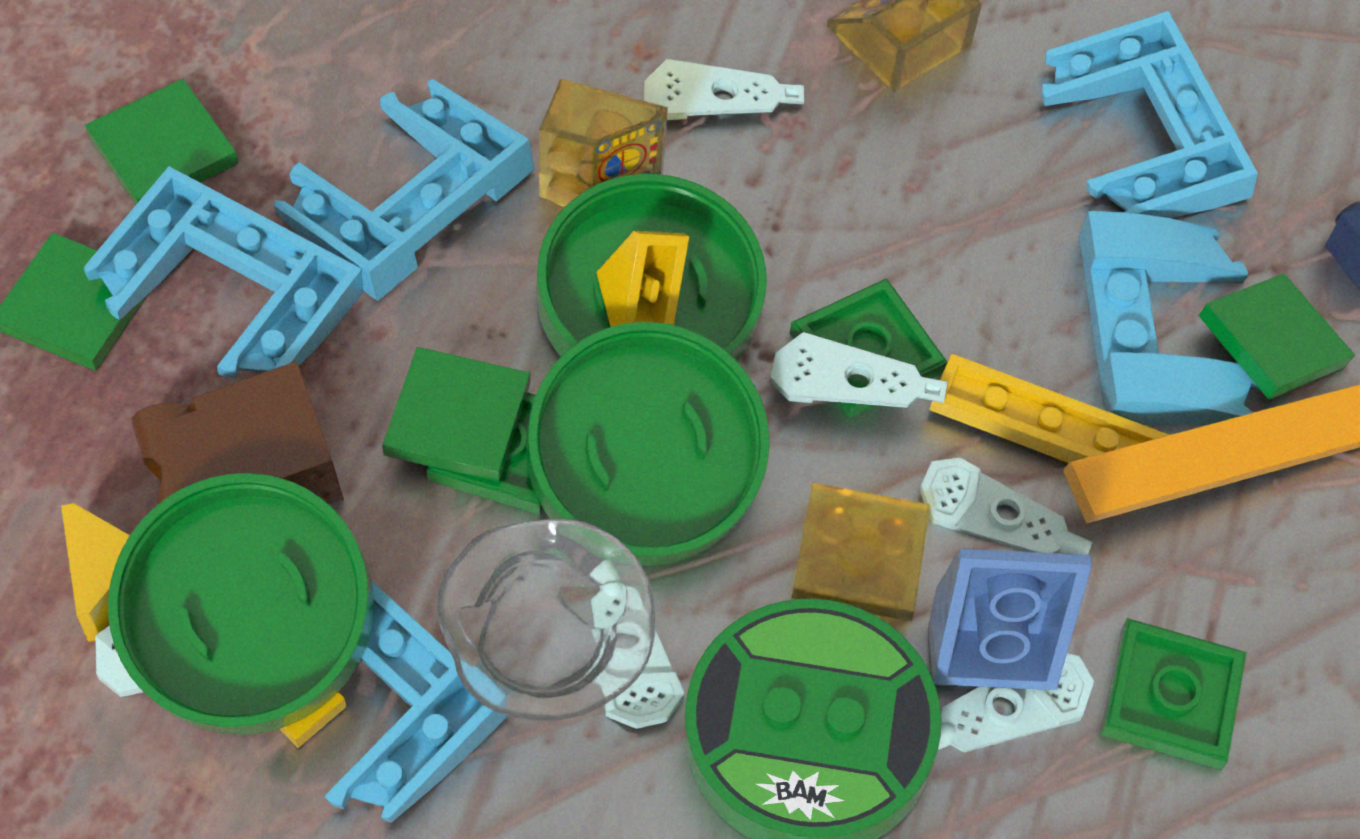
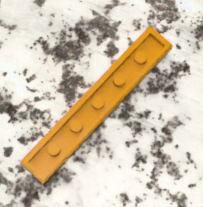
M1360 384L1071 461L1063 469V472L1087 524L1360 448Z

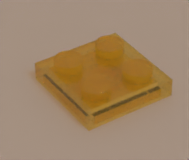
M812 482L791 599L832 600L852 605L874 615L912 621L916 606L930 504Z

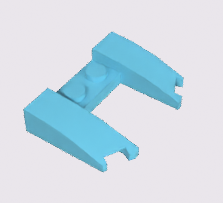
M1169 11L1046 51L1045 64L1055 67L1056 73L1054 84H1043L1042 101L1044 106L1102 98L1144 88L1177 150L1087 180L1086 189L1095 199L1105 195L1127 213L1173 218L1215 209L1252 198L1258 172Z
M434 79L427 81L432 98L407 107L398 101L394 92L385 94L379 99L381 110L437 159L373 211L358 203L300 162L293 166L289 174L292 184L302 187L293 207L285 201L276 200L274 204L276 214L299 236L362 269L363 291L377 302L418 268L415 252L484 194L497 202L535 170L530 140Z
M168 166L83 267L88 280L101 278L109 289L112 297L105 300L106 307L111 315L118 320L123 318L158 286L193 248L274 291V294L218 364V374L225 378H237L239 370L267 372L295 361L300 365L333 331L363 294L362 269L170 166Z
M1088 211L1079 239L1105 411L1142 425H1210L1253 413L1244 406L1245 399L1250 388L1258 391L1261 390L1238 363L1202 357L1160 354L1158 351L1147 282L1244 283L1248 276V271L1241 261L1232 262L1217 241L1220 234L1216 229L1159 216L1127 212Z
M372 582L374 592L373 623L369 641L361 661L409 704L411 708L324 797L334 807L344 810L350 798L384 807L381 818L392 823L443 780L510 714L504 701Z

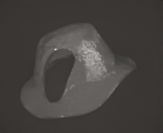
M574 519L534 520L488 530L474 538L454 560L445 574L439 590L438 620L443 637L454 659L457 674L464 687L477 701L501 714L546 721H556L585 715L607 704L626 691L638 679L647 665L652 652L655 637L654 597L650 581L642 565L620 540L599 527L584 521ZM620 582L626 588L624 613L614 625L608 628L595 627L585 622L565 603L561 596L563 587L595 588L609 583ZM491 600V608L482 627L477 648L464 632L458 612L463 608L481 607Z

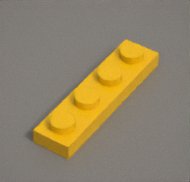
M952 353L940 379L941 381L948 382L944 403L932 401L929 408L930 411L1068 463L1169 435Z

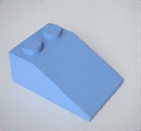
M960 548L936 587L928 625L934 684L1057 690L1092 567L1091 555Z

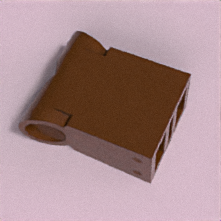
M297 361L193 397L189 405L180 403L155 404L137 411L132 417V427L144 465L160 480L158 504L180 489L195 482L211 477L238 473L264 474L294 482L310 490L327 504L344 499L330 452Z

